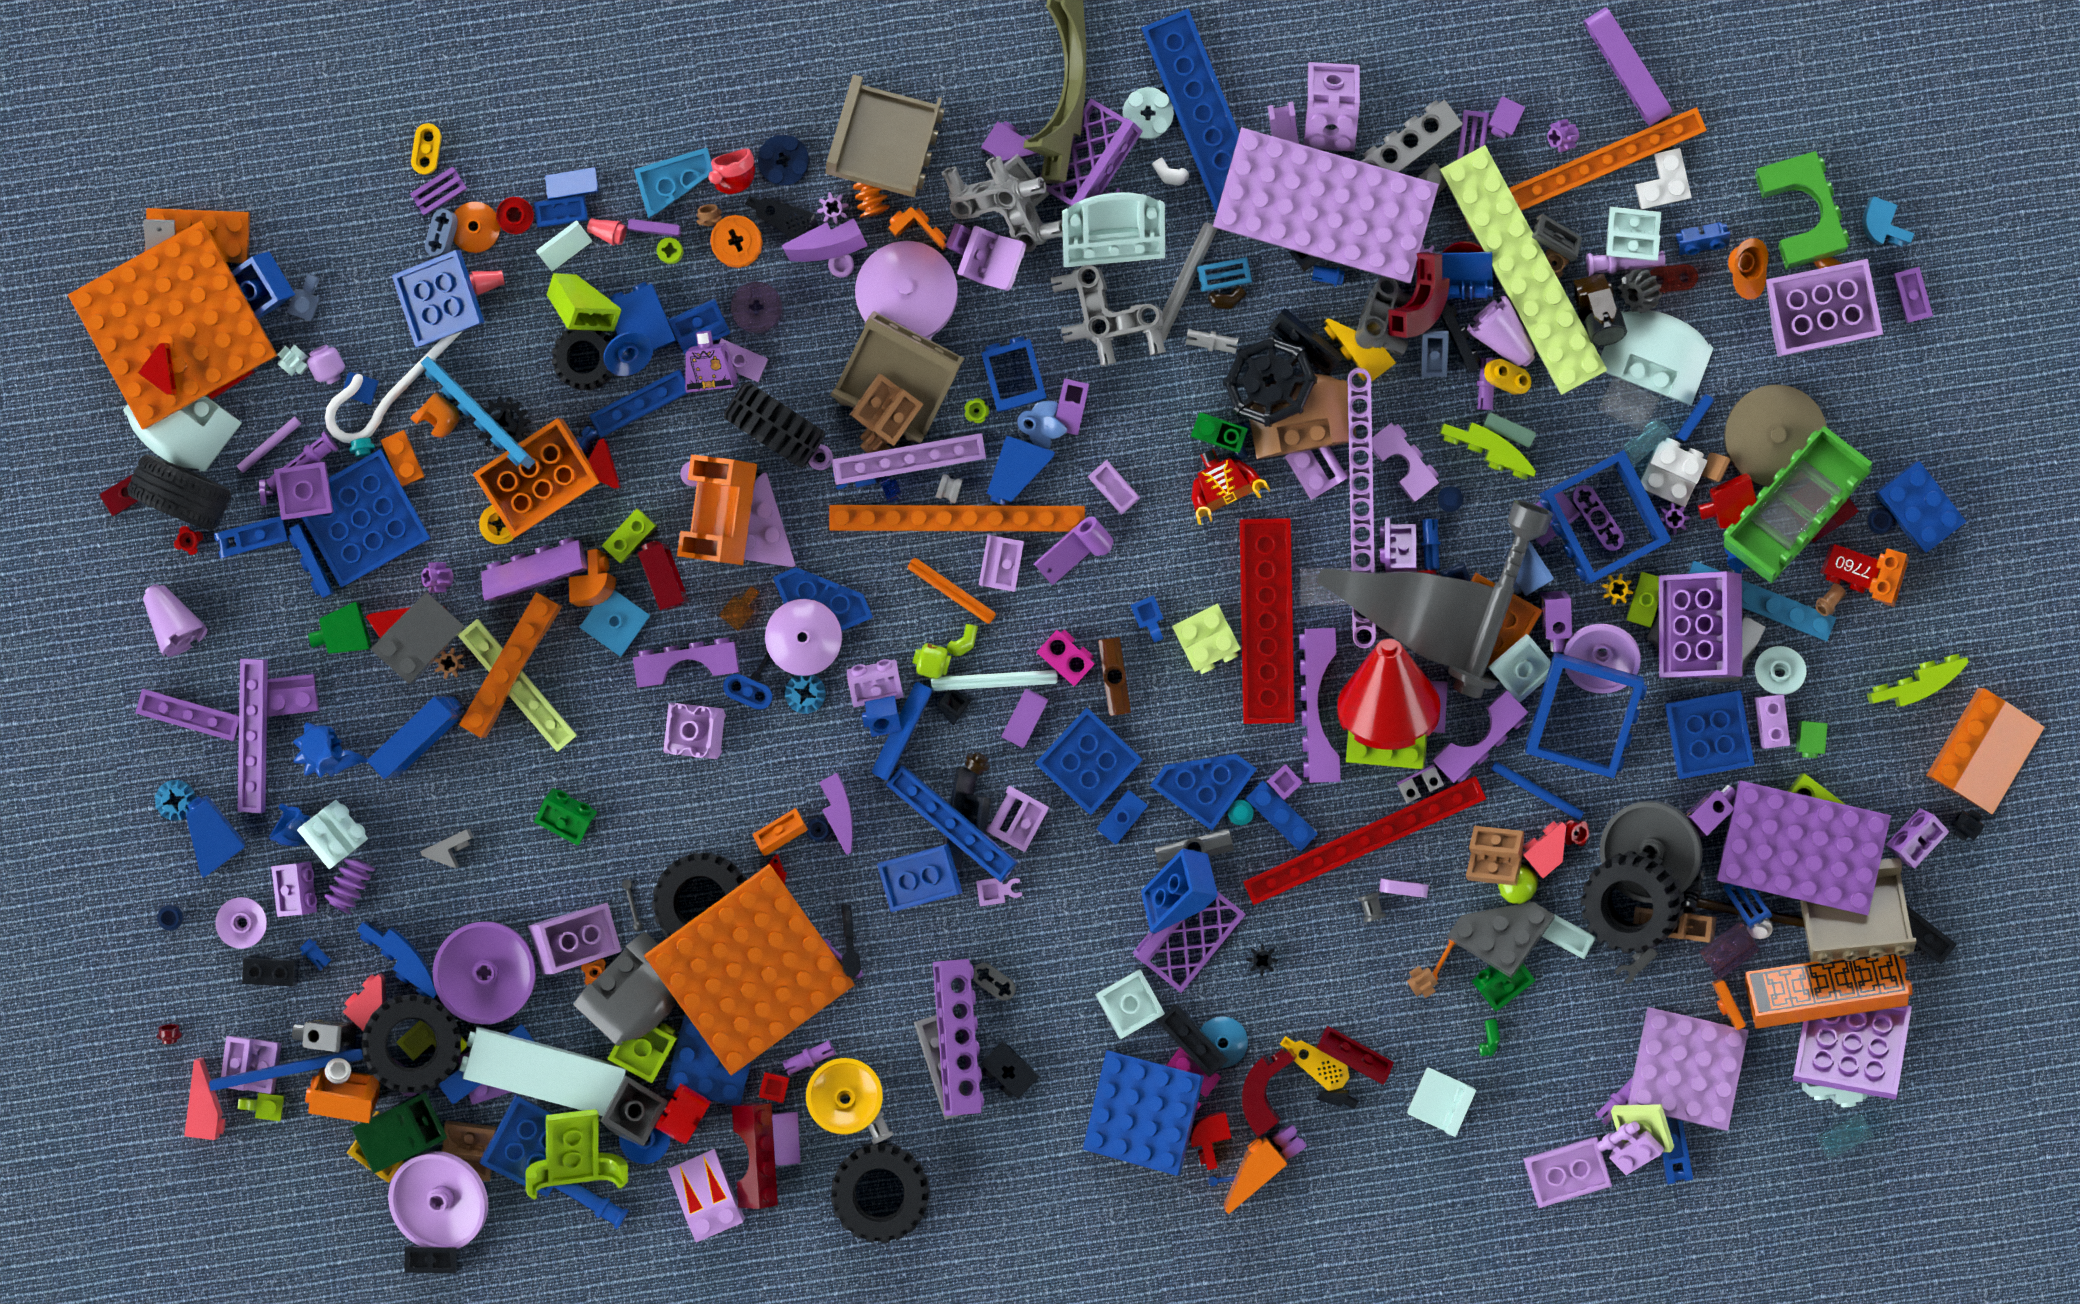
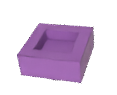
M955 223L946 247L963 256L972 230Z
M1286 764L1267 780L1283 800L1303 783Z

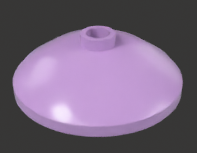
M797 599L783 604L773 613L766 627L765 643L770 657L781 669L794 675H813L826 669L836 659L842 644V631L837 617L827 606L810 599ZM804 632L807 634L805 642L798 640L799 633Z
M1593 624L1581 628L1572 635V638L1568 640L1564 648V655L1637 675L1640 668L1641 656L1636 641L1629 633L1617 626ZM1604 648L1607 651L1600 652L1598 649ZM1565 668L1567 675L1577 686L1593 693H1612L1627 686Z

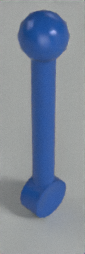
M1211 1176L1208 1179V1183L1210 1186H1216L1221 1182L1234 1181L1236 1176L1220 1178Z

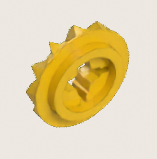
M491 505L481 514L479 520L481 534L487 541L494 544L509 543L514 538L507 527H503L500 535H498L497 527L489 524V522L498 521L500 517L493 505Z

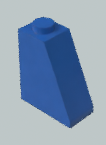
M1006 435L987 491V495L991 496L990 501L1005 505L1006 501L1012 502L1054 458L1055 452Z
M208 795L202 799L199 796L193 799L187 805L189 809H187L185 815L199 871L203 878L245 847L244 839Z

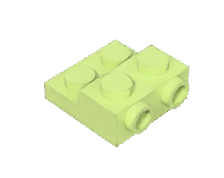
M1218 603L1172 626L1194 672L1200 670L1201 674L1215 668L1213 663L1220 659H1223L1225 663L1238 657L1236 651L1241 648Z

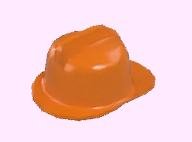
M1749 238L1743 241L1740 246L1733 249L1728 258V267L1733 275V285L1736 292L1747 300L1759 297L1764 291L1766 283L1768 250L1763 241L1757 238Z

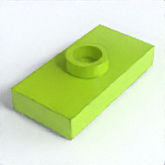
M1641 571L1626 621L1651 628L1659 604V577Z

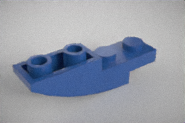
M367 921L361 923L356 930L361 933L360 939L371 946L373 944L379 946L382 949L380 953L391 961L394 958L398 960L392 969L397 972L395 976L406 984L410 981L418 987L416 991L422 996H431L433 999L438 996L433 982V974L417 949L401 933L392 927L384 934Z

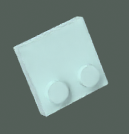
M1526 633L1488 668L1520 703L1546 680L1551 661Z
M1141 969L1095 994L1119 1039L1126 1037L1165 1014Z

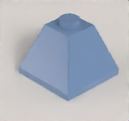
M1530 542L1513 586L1517 595L1521 593L1523 596H1527L1554 579Z

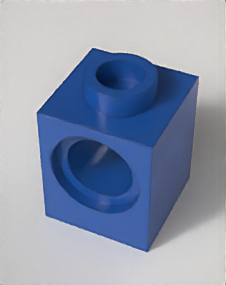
M895 696L865 701L866 712L862 713L864 728H870L872 737L902 731Z

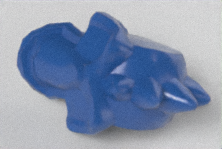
M306 722L304 734L293 741L300 749L293 762L295 764H305V776L316 772L320 778L325 773L333 777L347 768L367 763V758L361 754L355 753L352 750L343 751L340 744L342 740L338 739L335 730L329 726H317Z

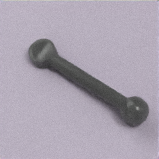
M627 879L622 882V887L626 889L634 920L633 929L639 932L642 930L643 925L639 922L631 892L632 882Z

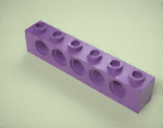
M969 959L933 962L944 1115L981 1113L984 1097L979 1088L982 1072L977 1063L980 1046L975 1037L978 1021L973 1012V1005L976 1002V995L971 987V980L974 977L973 966L970 964ZM954 979H956L960 985L959 991L957 993H955L951 988V983ZM955 1005L960 1006L962 1010L959 1018H956L953 1014ZM958 1030L964 1036L961 1044L955 1040V1034ZM960 1056L966 1061V1065L962 1070L957 1065V1060ZM962 1082H965L968 1087L965 1095H962L959 1091V1086Z

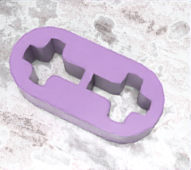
M1381 878L1379 891L1427 898L1429 885Z

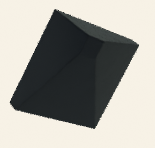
M947 690L937 704V707L948 721L954 725L971 700L957 690Z

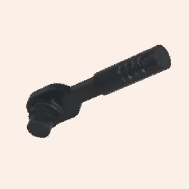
M842 905L843 934L846 944V953L842 956V969L846 976L855 977L861 971L859 955L854 951L851 905Z

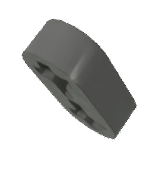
M981 962L974 967L973 980L983 989L1002 1001H1007L1014 996L1016 986L1008 976L987 962ZM985 967L988 968V974L994 980L992 982L986 978L982 981L979 980L977 970L979 968L981 970L985 969ZM996 981L1002 985L1006 982L1009 983L1011 993H1004L1003 996L1000 995V988L994 983Z

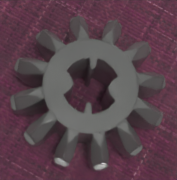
M1641 268L1626 274L1622 278V283L1618 286L1622 291L1619 297L1625 300L1624 306H1630L1632 312L1639 311V313H1645L1655 308L1659 304V299L1663 296L1659 291L1662 285L1656 282L1657 276H1651L1650 270H1642Z

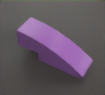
M853 218L832 230L826 222L781 246L789 261L809 262L837 258L853 253L868 245Z
M837 772L819 782L831 804L822 811L847 855L852 852L853 818L845 786Z

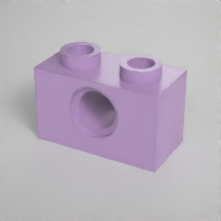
M1784 694L1754 697L1760 748L1789 746L1790 738Z

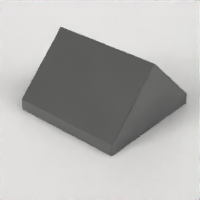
M624 1076L600 1121L613 1134L644 1146L668 1101L631 1078Z

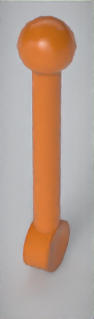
M1449 940L1446 950L1432 972L1436 980H1438L1437 974L1452 947L1456 945L1451 940Z

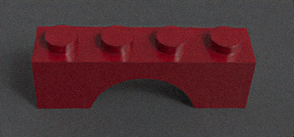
M771 1103L733 1105V1131L744 1140L749 1153L748 1170L745 1176L737 1182L738 1208L762 1209L778 1206Z

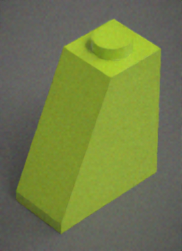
M553 273L546 295L568 329L615 330L621 313L620 307L577 274Z

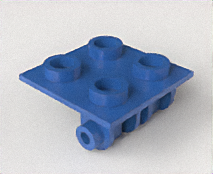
M1492 252L1441 253L1442 277L1450 278L1447 300L1450 298H1462V300H1465V297H1470V300H1472V297L1485 299L1493 297Z

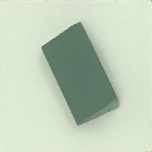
M1489 411L1483 427L1529 448L1536 436V432Z

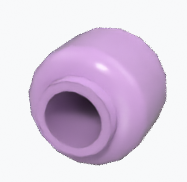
M326 344L309 353L310 357L307 360V365L316 381H326L327 384H331L341 379L340 373L345 369V364L336 348L328 347Z

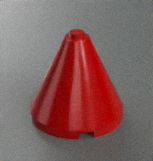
M1384 639L1375 646L1342 688L1338 697L1337 713L1344 731L1348 729L1354 734V740L1376 749L1394 750L1415 745V740L1424 734L1428 737L1438 725L1441 703L1439 694L1433 684L1400 642L1394 639Z

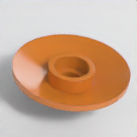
M468 202L456 209L454 213L458 218V225L453 241L459 248L467 252L479 253L488 250L496 243L501 227L497 223L496 212L490 206L481 202ZM477 222L478 229L471 231L469 229L470 223Z

